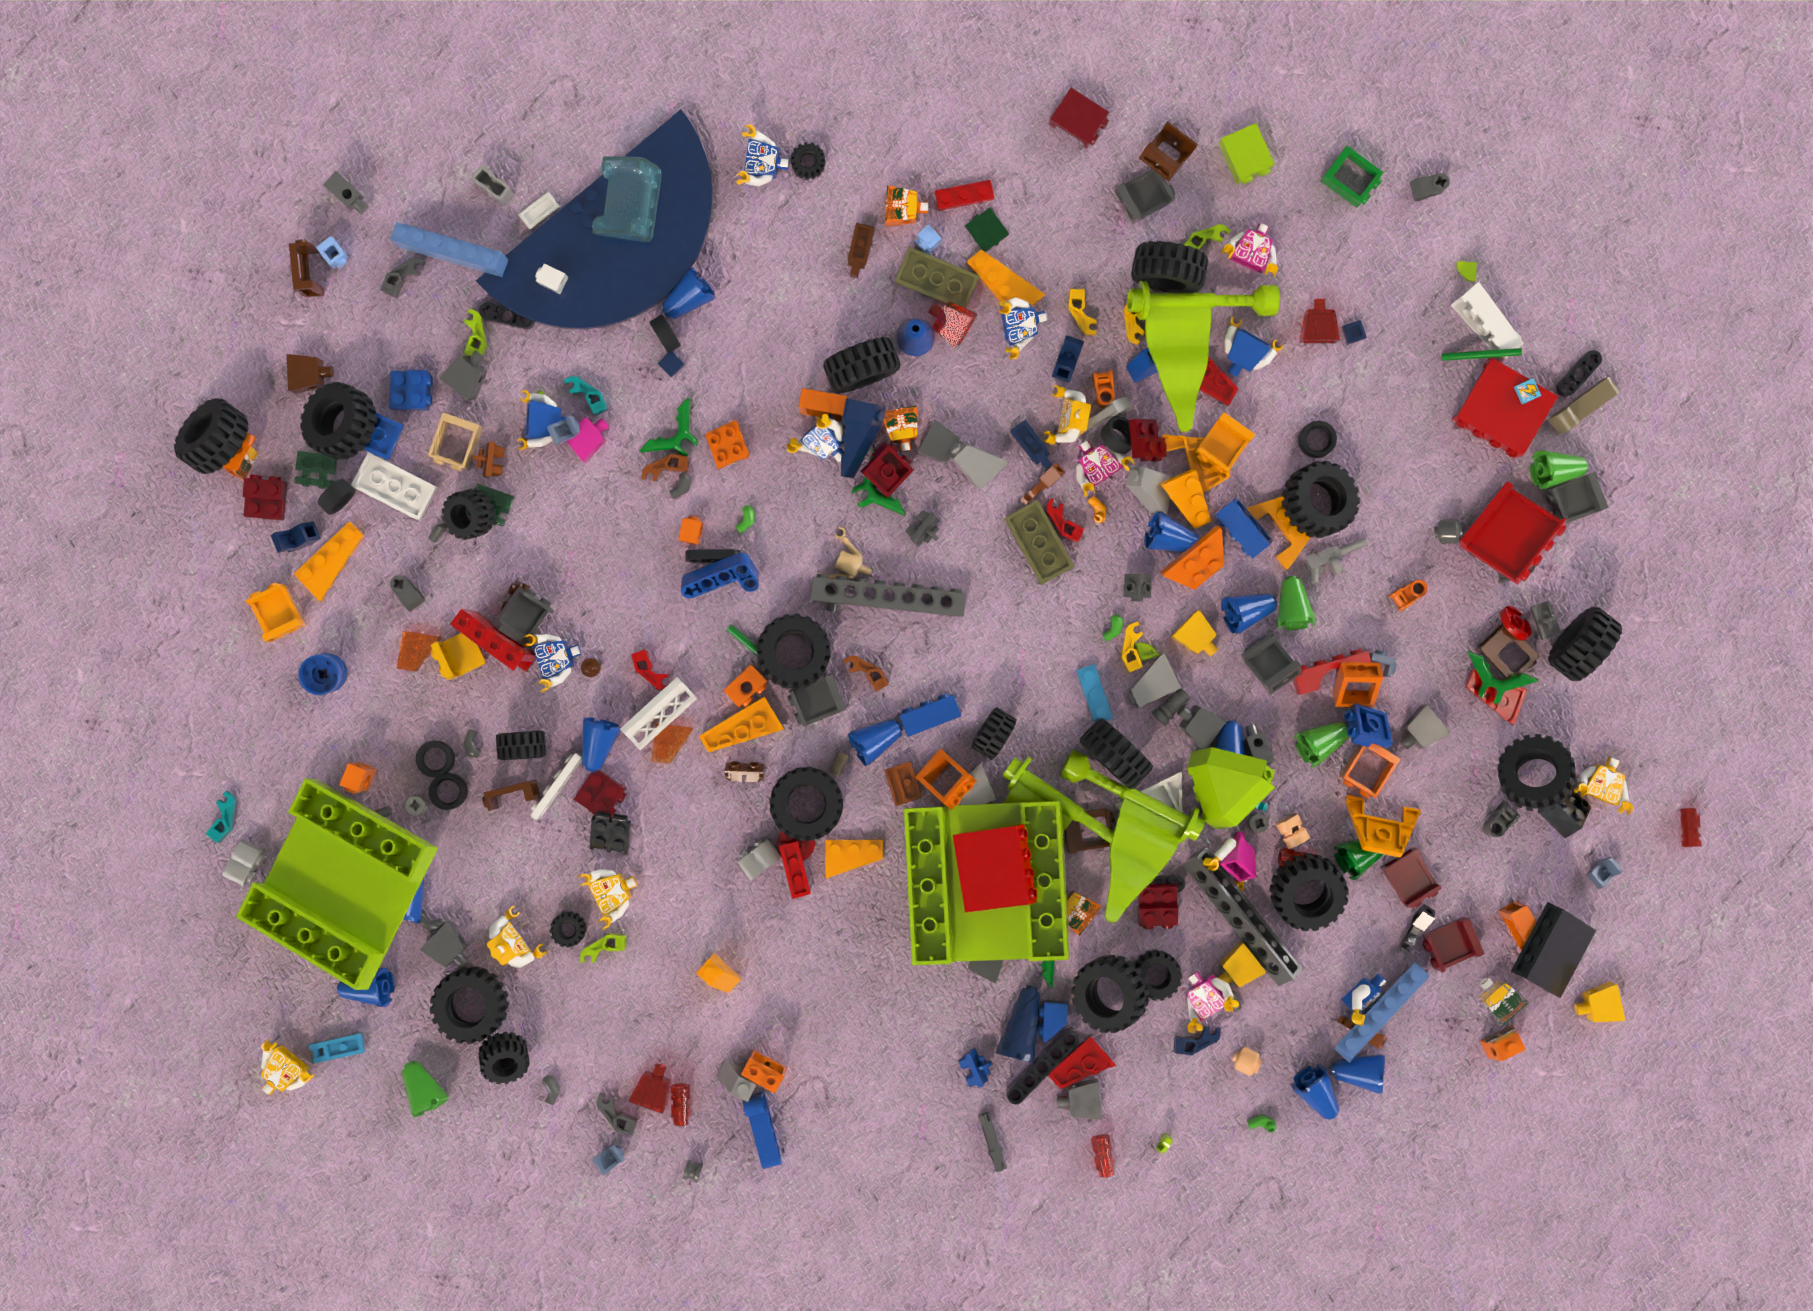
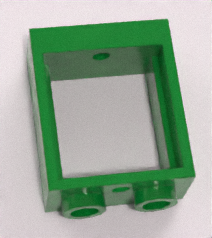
M1346 146L1320 182L1357 208L1361 203L1365 205L1371 197L1369 192L1372 188L1376 190L1382 182L1380 177L1384 172ZM1347 158L1374 177L1360 196L1333 177Z

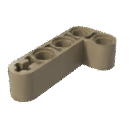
M1608 376L1555 413L1548 421L1559 435L1566 433L1621 391L1610 376Z

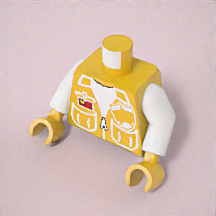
M1054 385L1053 387H1056L1058 392L1056 394L1051 393V395L1058 398L1065 397L1058 432L1055 435L1045 431L1043 434L1049 437L1042 441L1053 445L1056 441L1057 443H1071L1076 441L1078 436L1086 431L1091 404L1086 403L1082 392Z
M1608 757L1605 766L1594 764L1579 774L1577 787L1573 791L1575 793L1580 791L1582 793L1581 797L1587 794L1610 805L1618 806L1620 804L1618 812L1622 813L1626 810L1627 815L1634 809L1633 805L1629 803L1625 775L1616 772L1620 761Z
M599 869L577 876V878L584 877L585 882L579 885L584 886L588 884L603 915L597 923L602 920L606 923L602 930L608 928L611 923L623 916L631 898L629 890L638 886L634 876L624 880L620 873L616 874L613 870Z
M512 906L505 910V916H501L490 926V939L486 944L491 951V956L497 959L502 966L509 964L510 966L521 968L532 962L535 957L542 958L547 951L540 952L539 949L543 944H539L532 953L530 952V948L513 925L508 922V920H512L520 913L517 912L513 915L511 909L515 906Z
M267 1038L261 1045L263 1050L261 1063L263 1071L261 1077L267 1081L262 1087L265 1093L271 1095L276 1088L281 1092L286 1089L292 1091L303 1087L315 1076L314 1074H308L307 1070L310 1066L283 1045L276 1047V1042L271 1045L269 1038Z

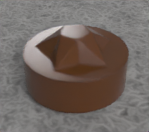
M588 658L582 662L581 671L587 677H595L600 673L601 665L598 660Z

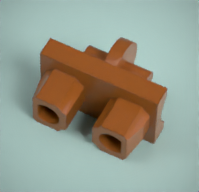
M495 442L487 443L485 456L484 449H479L478 455H472V460L477 461L476 468H482L483 462H485L483 477L490 478L491 476L502 475L503 465L493 464V457L504 458L505 448L495 445Z

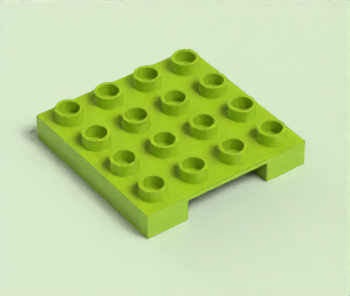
M305 778L288 813L297 818L265 882L252 883L236 918L355 990H368L438 847L320 780Z
M1061 800L957 805L952 810L947 806L904 809L912 965H938L959 961L1029 959V961L1069 960L1070 946ZM1024 824L1028 832L1027 845L1031 851L1030 863L1034 870L1033 882L1038 893L1037 902L1030 905L965 913L952 835Z

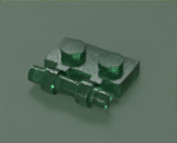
M297 451L295 470L302 471V477L295 476L294 483L301 484L303 487L318 486L319 489L328 488L334 481L327 480L328 474L335 475L337 459L320 453ZM311 472L320 473L319 479L310 478Z
M477 484L475 489H478L479 492L483 491L485 497H489L491 499L490 503L494 505L493 510L496 516H493L495 523L491 525L504 527L506 520L500 518L501 512L509 515L515 497Z

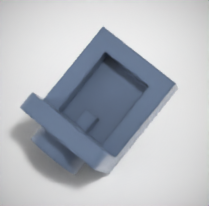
M569 415L565 420L549 425L547 430L554 444L558 445L576 438L580 433V425L572 415Z
M1375 650V653H1369L1371 662L1385 665L1383 677H1391L1395 673L1397 666L1395 658L1388 657L1386 652Z
M1612 857L1598 860L1586 875L1598 889H1601L1607 885L1613 876L1621 874L1623 870Z
M612 1144L594 1157L592 1162L600 1173L605 1175L625 1160L623 1157L624 1152L618 1145Z

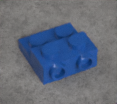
M427 370L390 371L389 409L429 411V406H432L430 387L433 386V377L430 375V372Z
M377 413L375 414L377 417V424L374 425L376 428L375 433H372L370 437L372 439L370 443L365 445L366 448L364 450L390 460L404 425Z
M1356 703L1345 712L1344 719L1348 721L1349 725L1347 735L1351 737L1352 743L1369 747L1373 743L1386 748L1393 744L1387 713Z

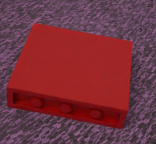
M1490 358L1484 363L1482 373L1459 412L1452 420L1456 422L1455 424L1458 427L1471 430L1475 437L1488 440L1492 447H1500L1505 450V454L1509 457L1519 458L1524 456L1558 396L1536 383L1541 396L1521 404L1514 387L1530 379L1498 360Z
M1507 481L1461 538L1460 547L1518 585L1521 580L1524 582L1531 574L1529 570L1533 565L1538 566L1543 559L1541 555L1544 551H1549L1555 544L1553 540L1556 536H1561L1567 528L1565 526L1567 519L1563 518L1560 520L1513 489L1514 485Z
M461 608L450 623L452 627L512 671L518 666L525 672H528L536 661V656L532 651L499 631L491 621L477 611Z
M1024 824L952 835L965 913L1030 905L1037 902L1038 893L1033 882L1034 870L1030 863L1031 851L1027 845L1028 832Z

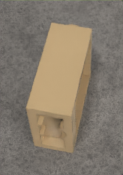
M442 413L428 456L433 458L432 462L443 466L445 462L451 464V469L462 472V469L469 470L472 455L475 453L483 427ZM449 424L473 432L463 463L439 455Z

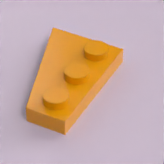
M1195 469L1188 470L1159 483L1193 529L1211 522Z
M883 839L825 840V879L882 860Z

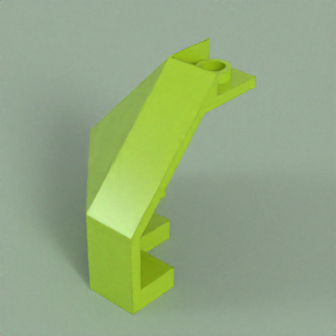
M1213 747L1193 751L1187 771L1189 776L1192 775L1195 784L1193 790L1196 800L1201 803L1203 810L1201 812L1202 819L1216 830L1237 826L1275 788L1271 784L1275 771L1266 765L1267 760Z

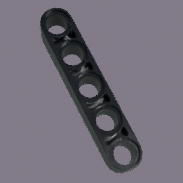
M1067 1028L1061 1031L1034 1059V1063H1030L1007 1087L1006 1095L1010 1103L1020 1104L1077 1046L1078 1036L1074 1030ZM1068 1034L1074 1036V1040L1071 1043L1064 1042V1038ZM1054 1048L1061 1050L1057 1057L1050 1055ZM1040 1062H1045L1047 1068L1041 1071L1037 1069V1065ZM1026 1076H1032L1034 1078L1031 1084H1025L1023 1082ZM1011 1091H1020L1019 1097L1012 1098L1010 1096Z

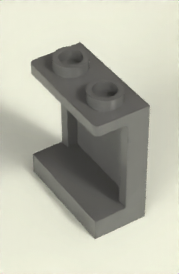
M1153 169L1126 184L1122 183L1116 186L1114 191L1132 224L1169 205L1175 199L1173 187L1168 185L1165 178Z
M1595 472L1546 490V500L1552 506L1553 515L1560 520L1566 518V524L1609 508Z
M518 587L493 622V625L499 631L524 646V644H529L530 640L527 637H522L528 634L532 635L548 612L553 613L554 610L550 607L551 602L543 597L538 599L535 597L536 593L531 589L526 588L524 590Z
M1273 633L1262 637L1256 645L1246 648L1242 654L1245 665L1270 695L1302 674L1301 665L1296 660L1293 661L1277 642Z
M833 674L821 678L815 683L813 682L806 688L801 687L796 690H790V695L787 696L791 707L795 705L797 713L794 714L797 723H802L803 727L847 710Z

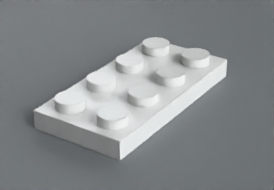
M370 452L367 453L351 484L352 487L418 521L422 520L438 487Z

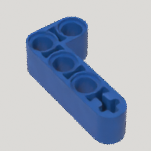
M737 553L685 574L681 579V594L685 598H694L737 580L745 591L753 592L759 586V573L747 554Z
M763 1091L752 1094L748 1102L744 1100L742 1102L745 1115L749 1117L761 1166L763 1169L782 1165V1158L765 1094Z

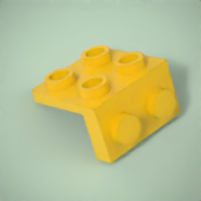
M462 633L443 642H435L430 645L432 648L430 651L435 661L438 660L440 665V674L443 678L446 677L447 680L458 678L486 663L479 646Z

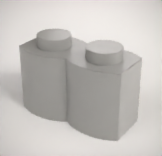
M479 166L471 176L482 191L490 194L501 205L506 206L514 197V193L503 180L496 178L486 167Z
M769 838L767 840L760 839L754 844L755 849L751 852L746 850L738 856L740 860L737 863L750 880H753L781 858V854Z
M246 840L239 841L222 876L242 886L252 883L256 876L254 872L256 867L260 866L264 861L265 856L263 854L265 850Z

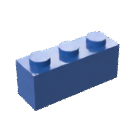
M1237 497L1216 514L1219 524L1230 531V537L1235 542L1238 541L1242 546V551L1247 556H1251L1252 559L1273 542V539Z
M948 693L938 696V701L931 703V700L920 703L921 707L913 710V707L902 710L903 714L899 715L907 737L961 717L954 695L949 696Z

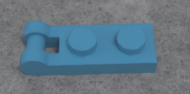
M362 1032L314 1042L308 1045L309 1050H312V1064L360 1054L366 1051ZM320 1048H323L324 1055H321Z

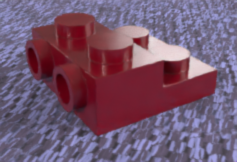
M1129 420L1132 459H1140V462L1163 461L1162 457H1167V445L1165 438L1158 437L1159 427L1157 420Z
M883 442L871 455L873 458L860 471L887 498L914 471L910 466L912 462L905 455L901 457L897 454L899 449L891 442L889 445Z
M250 475V478H244L242 497L245 498L243 517L284 521L287 482L281 481V477L269 476V480L262 479L260 475Z
M596 770V772L590 773L573 800L587 808L594 815H596L597 811L610 813V818H612L616 812L614 808L617 803L621 804L627 796L625 793L627 788L601 770Z
M1149 884L1138 895L1139 926L1151 930L1154 926L1172 929L1174 925H1178L1177 884Z

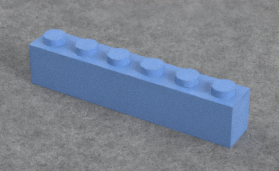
M396 222L390 238L399 248L499 277H503L509 260L500 251Z
M1414 963L1365 1014L1364 1024L1362 1026L1356 1024L1336 1045L1335 1050L1350 1063L1424 985L1430 975L1418 964Z

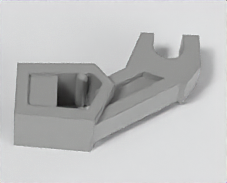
M1124 396L1112 401L1103 411L1089 418L1086 432L1092 427H1098L1108 418L1111 419L1115 416L1127 414L1132 408L1127 397Z

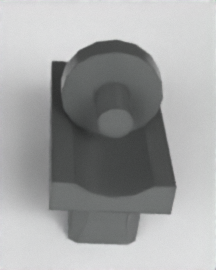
M922 510L917 516V519L922 523L917 529L914 525H910L905 531L917 547H920L923 542L928 544L931 539L935 541L939 539L935 534L939 530L937 524L940 520L932 512L929 514Z
M1549 600L1530 607L1541 640L1561 633L1556 620L1557 616L1554 614Z

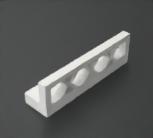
M676 677L622 726L620 730L641 750L697 698ZM687 692L690 697L685 702H679L680 696ZM669 706H674V712L671 715H665V710ZM655 719H660L659 726L651 728V723ZM641 732H646L645 738L639 743L635 737Z

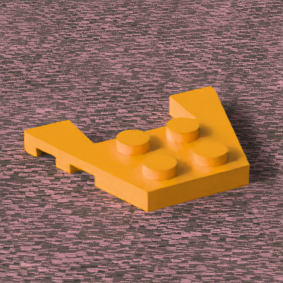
M1169 434L1161 435V438H1165L1166 452L1185 449L1189 470L1195 469L1197 471L1203 493L1231 477L1230 472L1219 474L1212 468V464L1209 462L1204 463L1197 458L1198 454L1195 453V450L1204 438Z
M1281 496L1247 507L1246 509L1256 520L1268 513L1291 544L1275 556L1286 571L1311 537L1306 536V532L1301 534L1296 530V526L1292 527L1289 523L1291 520L1289 517H1285L1284 512L1286 509L1282 507L1281 502L1284 500V497Z
M1347 795L1345 803L1362 850L1401 858L1421 810L1404 806L1401 810V822L1365 815L1364 798Z

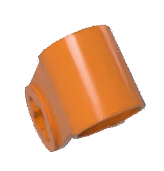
M1112 370L1104 373L1092 372L1096 403L1101 408H1105L1115 398ZM1107 394L1110 397V401L1104 402L1100 396Z
M1414 580L1388 596L1394 600L1398 606L1397 610L1400 612L1423 597L1428 591V586L1422 580ZM1416 583L1421 586L1419 594L1413 591V586Z

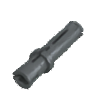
M990 1112L979 1114L978 1118L989 1149L988 1155H991L995 1172L1007 1169Z

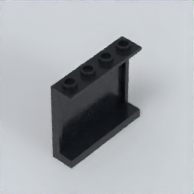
M1547 902L1511 971L1541 987L1543 990L1561 998L1597 930L1564 909Z

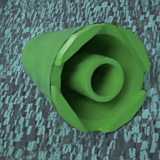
M1545 450L1536 451L1532 456L1534 464L1530 465L1532 482L1534 485H1538L1539 489H1546L1584 476L1588 470V463L1583 457Z
M1297 576L1286 577V580L1282 581L1277 628L1281 630V626L1286 627V630H1300L1308 628L1310 623H1312V626L1316 625V618L1302 580L1297 579Z
M1339 721L1296 733L1294 739L1297 738L1298 743L1295 745L1304 762H1310L1312 764L1310 767L1320 765L1349 739L1347 735L1348 725Z
M411 1061L404 1065L405 1069L402 1070V1075L413 1118L424 1115L426 1111L438 1108L449 1099L446 1092L420 1062L415 1063V1061Z

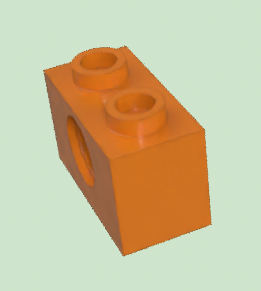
M751 664L723 691L738 707L742 705L746 707L753 701L751 697L756 692L760 694L767 688L765 684L768 680ZM745 682L752 684V690L749 693H745L742 690V685Z
M361 762L348 763L339 785L345 787V791L353 794L369 789L377 769Z

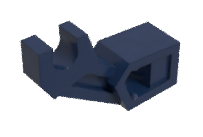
M1205 1026L1201 1037L1197 1039L1193 1037H1174V1053L1193 1056L1213 1043H1217L1220 1039L1221 1028L1215 1027V1033L1210 1034V1027ZM1185 1042H1194L1191 1049L1185 1050Z

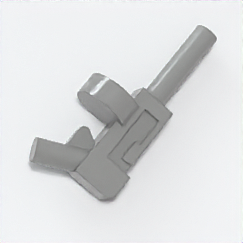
M1365 538L1339 549L1336 545L1320 553L1308 555L1305 562L1311 572V584H1318L1319 574L1326 571L1323 566L1328 565L1333 575L1342 573L1343 569L1339 561L1342 555L1366 546Z

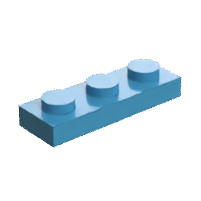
M1095 664L1076 670L1093 722L1095 723L1100 718L1106 721L1113 719Z

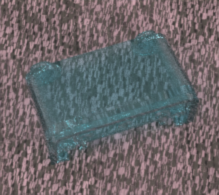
M603 156L600 170L603 176L608 179L604 216H597L592 224V233L606 237L650 242L653 238L659 198L660 168L644 157Z

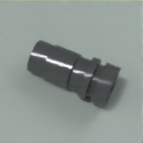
M1180 688L1163 705L1160 704L1158 706L1159 709L1156 708L1152 714L1163 726H1166L1170 722L1169 720L1174 718L1178 710L1183 705H1186L1191 697Z

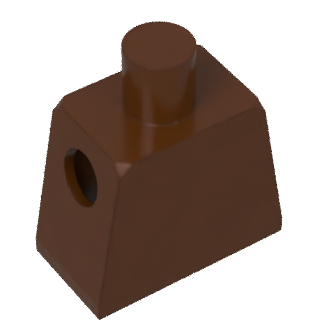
M286 354L288 391L294 394L318 389L319 387L323 388L324 378L334 377L333 367L323 366V360L317 357Z

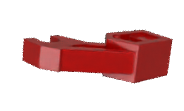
M1050 498L1046 511L1059 531L1060 536L1078 543L1084 528L1069 520L1065 521L1062 516L1064 504L1060 503L1058 508H1053L1052 503L1054 499ZM1067 524L1074 528L1071 535L1064 532V525Z
M647 650L631 654L635 671L658 690L662 691L668 686L662 682L664 678L669 677L668 674H656L651 670L653 666ZM646 660L648 669L640 670L641 668L638 663Z

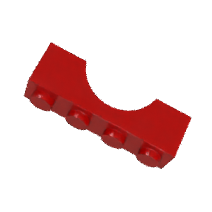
M1360 648L1350 651L1351 655L1346 657L1340 654L1333 656L1332 661L1326 663L1325 659L1313 662L1314 666L1309 668L1306 665L1301 666L1302 674L1293 680L1297 695L1319 690L1323 676L1332 669H1339L1341 662L1372 663L1369 652L1362 651Z

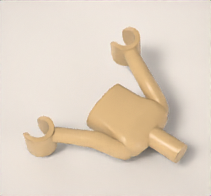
M838 527L844 533L842 536L835 535V537L841 539L852 554L842 550L834 569L845 574L828 575V578L836 579V576L848 577L847 580H850L858 573L869 576L872 569L862 566L861 553L847 539L844 528Z

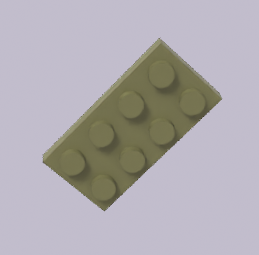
M909 246L894 283L965 312L980 276Z
M1038 500L1004 518L1040 585L1075 567Z

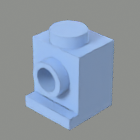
M928 224L917 234V240L914 243L922 252L930 254L941 244V237Z
M332 236L316 247L332 268L335 269L337 267L339 269L347 264L346 260L349 256Z

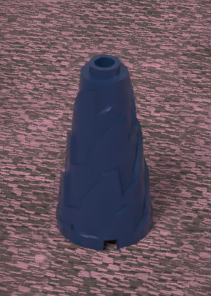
M1026 985V988L1020 991L1010 1019L1006 1023L1002 1038L997 1046L996 1054L1034 1063L1040 999L1037 987Z

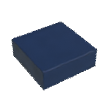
M1361 320L1342 326L1347 345L1367 338Z
M673 352L668 353L657 363L671 378L685 365Z

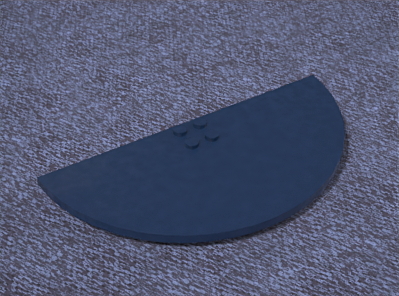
M680 109L505 255L509 260L503 277L484 273L475 281L491 297L517 315L543 325L564 329H594L619 324L637 317L665 299L696 262L705 243L712 214L713 188L707 156L699 136L683 111ZM544 264L568 276L561 294L536 282V273Z

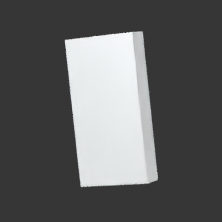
M547 192L518 215L530 231H532L561 207L551 194Z

